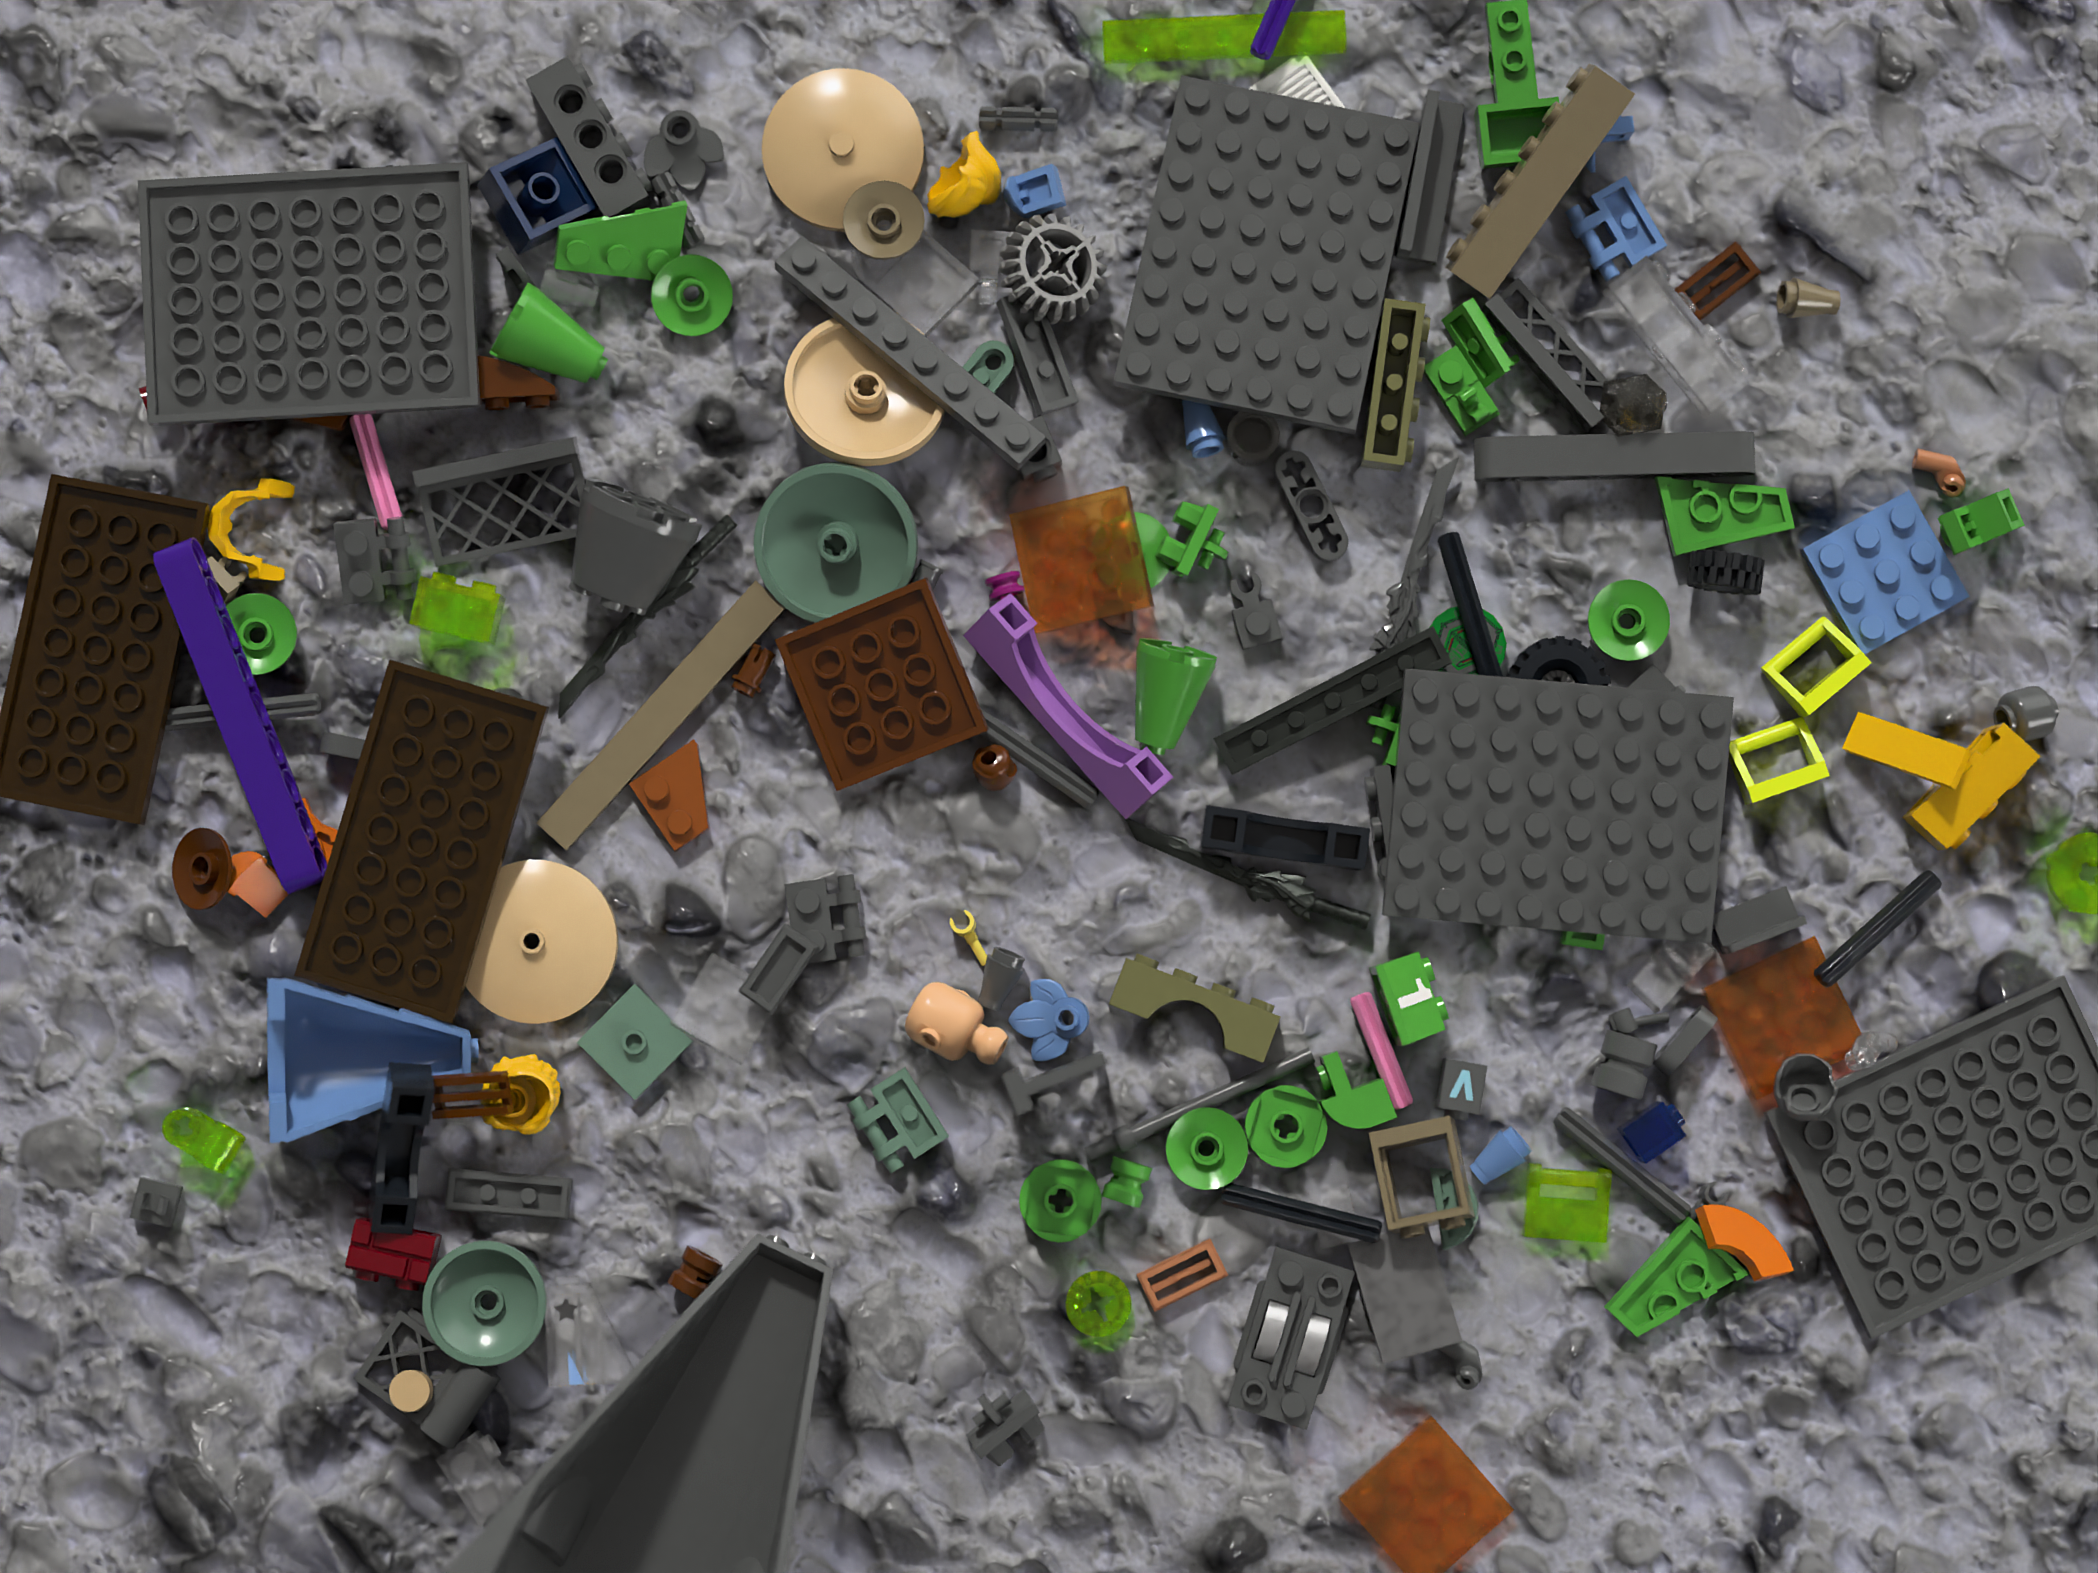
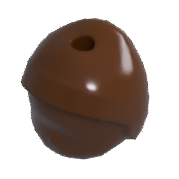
M998 744L979 748L975 752L972 761V770L977 781L983 788L989 791H999L1006 788L1014 780L1017 773V766L1011 759L1009 751Z

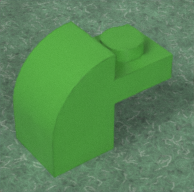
M2009 488L1991 494L1969 505L1954 509L1938 518L1941 525L1940 532L1942 538L1951 548L1953 555L2025 526Z
M1332 1051L1319 1056L1322 1065L1316 1067L1318 1077L1323 1089L1331 1088L1333 1095L1318 1101L1324 1112L1331 1119L1350 1128L1364 1129L1397 1118L1382 1078L1351 1088L1338 1051Z

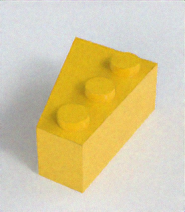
M2005 723L1984 728L1967 747L1972 753L1956 790L1933 783L1902 817L1938 851L1946 850L1950 846L1954 850L1958 848L1971 834L1968 828L1978 818L1981 820L1986 818L1999 804L1997 800L2008 789L2011 790L2026 775V771L2041 757Z

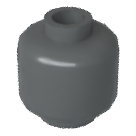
M2028 686L2007 692L2001 696L1994 710L1993 719L1995 725L2005 723L2025 742H2030L2052 733L2059 709L2055 699L2049 696L2045 690L2039 686Z

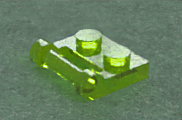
M1528 1163L1522 1236L1607 1243L1612 1170L1609 1168H1598L1597 1172L1553 1169L1542 1168L1541 1163ZM1541 1184L1595 1188V1200L1539 1196Z

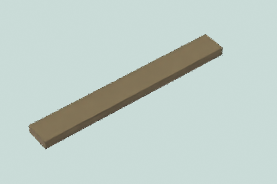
M755 580L542 815L536 824L568 851L752 648V645L783 614L786 608Z

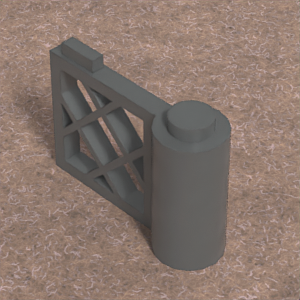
M414 1307L408 1313L404 1310H399L353 1379L419 1425L421 1430L432 1439L450 1449H454L500 1381V1377L495 1373L498 1366H475L454 1359L445 1373L431 1376L427 1352L441 1348L435 1343L428 1332L424 1316ZM405 1323L416 1331L418 1349L398 1352L395 1335ZM425 1338L433 1343L434 1346L426 1347ZM389 1346L390 1354L383 1355V1353ZM419 1354L422 1372L430 1378L431 1382L433 1380H440L433 1389L430 1403L418 1412L401 1411L394 1406L390 1399L389 1391L387 1390L390 1384L381 1386L368 1377L378 1361L391 1359L395 1377L401 1372L399 1357Z

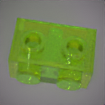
M433 572L432 578L420 576L409 621L411 626L495 646L506 600L504 596L496 593L497 586L479 581H473L472 587L456 584L457 577L439 572Z

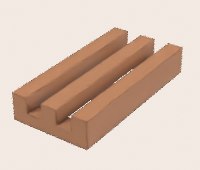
M1210 1238L1136 1274L1154 1312L1228 1276ZM1207 1250L1209 1257L1150 1285L1148 1278ZM1214 1264L1216 1272L1159 1300L1157 1299L1156 1292Z

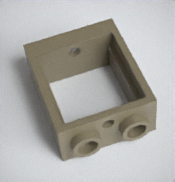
M1451 1116L1369 1133L1389 1231L1394 1234L1400 1233L1401 1239L1413 1238L1426 1234L1425 1227L1440 1224L1441 1230L1456 1229L1466 1226L1465 1219L1475 1217L1455 1120ZM1445 1139L1459 1207L1402 1219L1388 1151Z

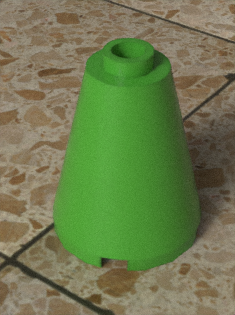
M527 283L489 352L496 356V358L582 383H586L590 377L597 380L608 361V358L602 356L605 347L540 289L530 283Z
M1140 638L1136 647L1135 740L1142 743V750L1147 746L1152 753L1164 755L1166 749H1174L1216 668L1217 657L1186 645L1184 648L1171 645L1172 642Z

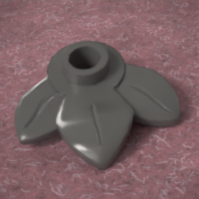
M683 110L673 111L662 120L660 134L647 143L644 151V168L650 178L670 171L680 186L688 191H694L704 178L705 162L713 163L724 159L723 145L714 131L700 127L694 115ZM683 125L688 128V133L683 138H676L673 135V131L677 126Z

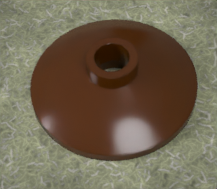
M196 828L188 832L176 848L172 863L173 883L179 898L185 905L196 910L210 909L222 900L228 890L232 875V859L226 841L217 831L210 828Z

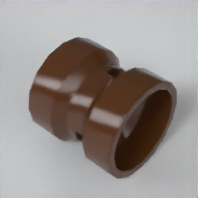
M687 1245L681 1256L683 1263L679 1269L672 1272L667 1282L679 1291L697 1299L708 1287L710 1279L718 1275L723 1264L709 1254Z

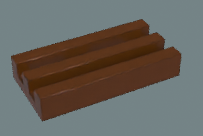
M1735 241L1676 287L1671 294L1681 302V307L1685 312H1689L1692 316V321L1697 324L1760 275L1761 271L1738 242ZM1736 255L1739 259L1692 297H1688L1685 292L1730 256ZM1742 267L1748 270L1746 275L1701 310L1697 308L1695 304Z
M508 1071L432 1075L434 1082L432 1103H434L435 1107L431 1111L432 1119L508 1115L514 1111ZM499 1083L500 1089L443 1092L442 1086ZM502 1099V1103L460 1106L445 1105V1102Z

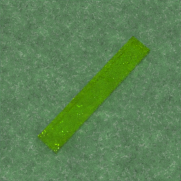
M1345 10L1291 12L1271 57L1346 53ZM1265 13L1102 21L1104 64L1254 57L1250 53L1251 44Z

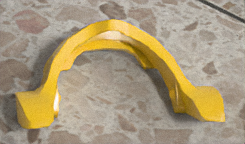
M261 478L256 489L231 491L216 503L210 511L207 526L209 539L224 557L245 564L248 567V574L251 579L284 580L285 569L264 563L263 558H258L254 555L246 556L240 553L231 544L228 533L232 530L230 516L237 507L255 499L292 498L295 486L281 480Z

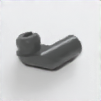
M1462 1340L1460 1343L1437 1349L1453 1358L1456 1382L1461 1388L1470 1390L1478 1385L1482 1379L1483 1371L1478 1350L1474 1346Z

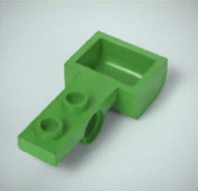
M1527 0L1491 2L1485 5L1489 40V73L1491 84L1494 86L1496 103L1478 105L1474 112L1481 169L1517 166L1521 160L1518 156L1520 149L1530 136L1537 138L1546 125L1542 122L1544 115L1554 102L1557 101L1559 103V97L1538 99Z

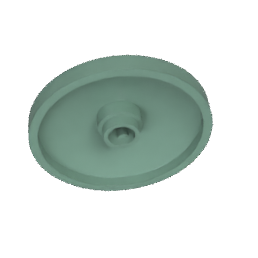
M828 462L815 464L795 472L780 483L770 494L756 522L754 555L760 576L775 599L793 614L816 623L908 585L918 556V534L913 515L907 503L895 487L886 479L858 465Z

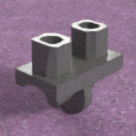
M1023 1389L1011 1399L1003 1393L993 1402L985 1394L981 1395L978 1401L983 1410L972 1418L977 1426L966 1436L973 1445V1450L981 1459L986 1456L997 1466H1001L1014 1453L1012 1446L1006 1440L1018 1430L1027 1441H1030L1044 1432L1045 1428L1038 1416L1040 1412L1027 1391Z

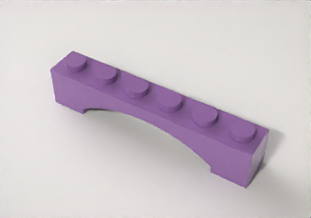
M1011 593L989 608L963 636L1081 768L1084 774L1096 785L1119 813L1127 819L1165 786L1173 776L1147 746L1140 750L1117 739L1095 723L1072 700L1053 674L1040 649L1034 627L1038 623Z

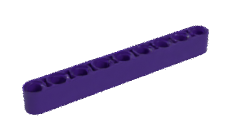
M192 537L159 550L153 556L156 570L281 885L288 894H292L321 883L328 865L203 548L196 538Z

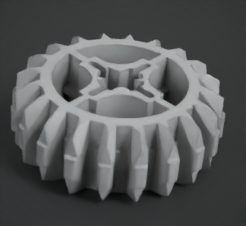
M1055 213L1048 214L1044 220L1040 215H1035L1029 220V223L1022 221L1015 228L1016 232H1011L1005 238L1007 246H1004L999 252V256L1004 261L998 265L997 272L1007 275L1001 281L1000 287L1013 290L1008 302H1014L1019 299L1023 303L1020 307V313H1026L1029 309L1034 310V321H1040L1047 315L1050 324L1057 323L1060 318L1065 322H1069L1076 317V314L1084 315L1089 310V305H1093L1098 301L1100 295L1097 291L1103 289L1106 283L1100 276L1106 272L1107 265L1097 262L1103 256L1104 250L1093 249L1092 244L1096 241V235L1086 238L1082 234L1084 224H1079L1074 229L1071 227L1070 216H1065L1058 222ZM1051 243L1057 244L1063 249L1056 248ZM1026 252L1029 254L1028 261L1032 266L1033 272L1031 277L1026 267ZM1073 261H1075L1078 269V284L1075 282L1077 277L1072 269ZM1059 262L1063 263L1056 269L1055 273L1050 271L1046 275H1042L1050 264L1054 267ZM1040 288L1049 289L1054 295L1049 294Z

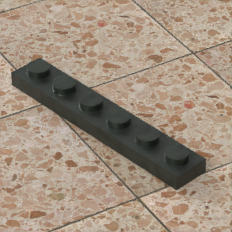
M1434 626L1213 739L1231 774L1235 775L1401 690L1404 668L1438 671L1452 664V661Z

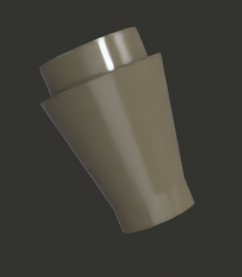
M1792 278L1790 281H1782L1780 283L1776 296V308L1778 313L1786 314L1787 318L1823 314L1836 315L1840 307V292Z

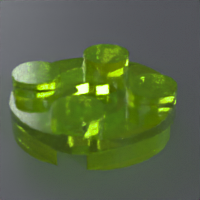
M2092 832L2075 834L2061 841L2047 857V884L2055 900L2067 911L2085 915L2098 914V874L2094 876L2095 883L2093 885H2089L2086 880L2081 881L2079 873L2082 871L2081 865L2087 862L2089 867L2098 868V834Z

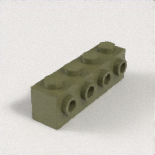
M1387 298L1383 301L1379 317L1360 467L1400 472L1405 462L1411 463L1414 438L1408 437L1410 422L1417 421L1420 398L1413 397L1415 381L1422 382L1425 358L1419 357L1421 341L1427 342L1430 329V318L1424 317L1426 305L1424 303Z

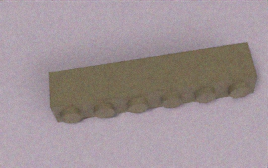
M1588 64L1585 69L1579 67L1566 85V88L1570 91L1561 104L1556 101L1551 105L1542 119V122L1546 125L1537 138L1530 136L1518 153L1521 160L1513 172L1506 170L1494 187V191L1497 194L1489 206L1482 204L1470 221L1473 228L1465 240L1458 238L1446 255V258L1450 261L1445 268L1489 299H1491L1635 96V93L1595 65Z

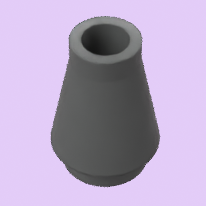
M994 947L992 955L988 954L986 958L978 1002L987 1008L1000 1011L1003 1002L1025 971L1022 967L1025 958L1005 948Z

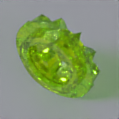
M1103 1270L1084 1273L1071 1284L1066 1296V1312L1071 1323L1080 1332L1093 1337H1104L1117 1332L1128 1320L1131 1312V1296L1127 1286L1118 1276ZM1091 1287H1094L1095 1292H1098L1101 1297L1115 1295V1298L1105 1305L1106 1320H1103L1102 1315H1099L1097 1310H1086L1084 1312L1081 1310L1092 1301Z

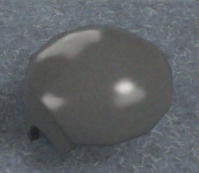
M1797 1053L1785 1059L1776 1073L1773 1084L1774 1097L1780 1110L1786 1113L1788 1117L1798 1121H1815L1828 1114L1836 1100L1835 1096L1838 1090L1832 1076L1831 1065L1814 1054Z

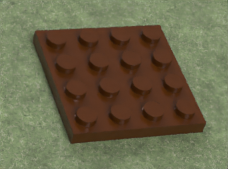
M923 578L775 639L836 791L989 730L928 578Z

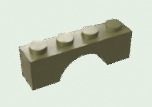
M1137 953L1134 961L1128 958L1125 959L1109 1005L1148 1019L1158 1008L1166 1003L1176 1000L1196 1002L1207 1008L1217 1019L1222 1031L1223 1048L1264 1063L1281 1016L1272 1013L1274 1005L1253 997L1249 1004L1234 999L1235 990L1213 983L1211 990L1195 984L1198 976L1177 968L1174 969L1172 975L1157 970L1158 961Z

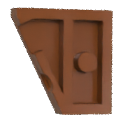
M694 739L629 783L674 851H678L710 829L699 759V745Z

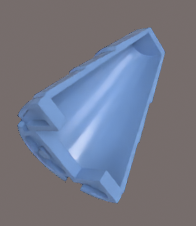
M267 978V1071L270 1143L290 1142L339 1122L351 1121L382 1108L389 1062L431 1065L432 1075L471 1073V1063H478L479 1061L478 1038H471L470 1031L404 1008L396 1011L349 994L343 996L288 978Z

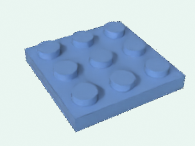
M1910 490L1800 550L1849 639L1864 654L1970 597Z

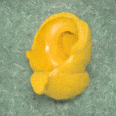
M977 131L970 132L961 140L963 146L961 156L950 168L940 166L939 179L927 194V207L930 214H934L938 218L943 216L955 218L969 214L979 205H990L996 202L1002 191L1001 171L994 157L980 142Z

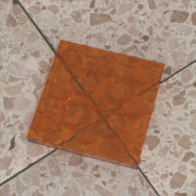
M1121 486L1009 514L1030 615L1038 623L1034 627L1035 634H1042L1154 607L1128 486Z
M1815 936L1802 940L1701 988L1713 1014L1718 1018L1717 1022L1755 1100L1774 1092L1773 1084L1780 1066L1785 1059L1797 1053L1814 1054L1832 1065L1868 1048L1838 983L1836 982L1833 986L1825 988L1814 977V970L1826 960Z
M1431 1414L1338 1496L1404 1573H1444L1514 1511Z

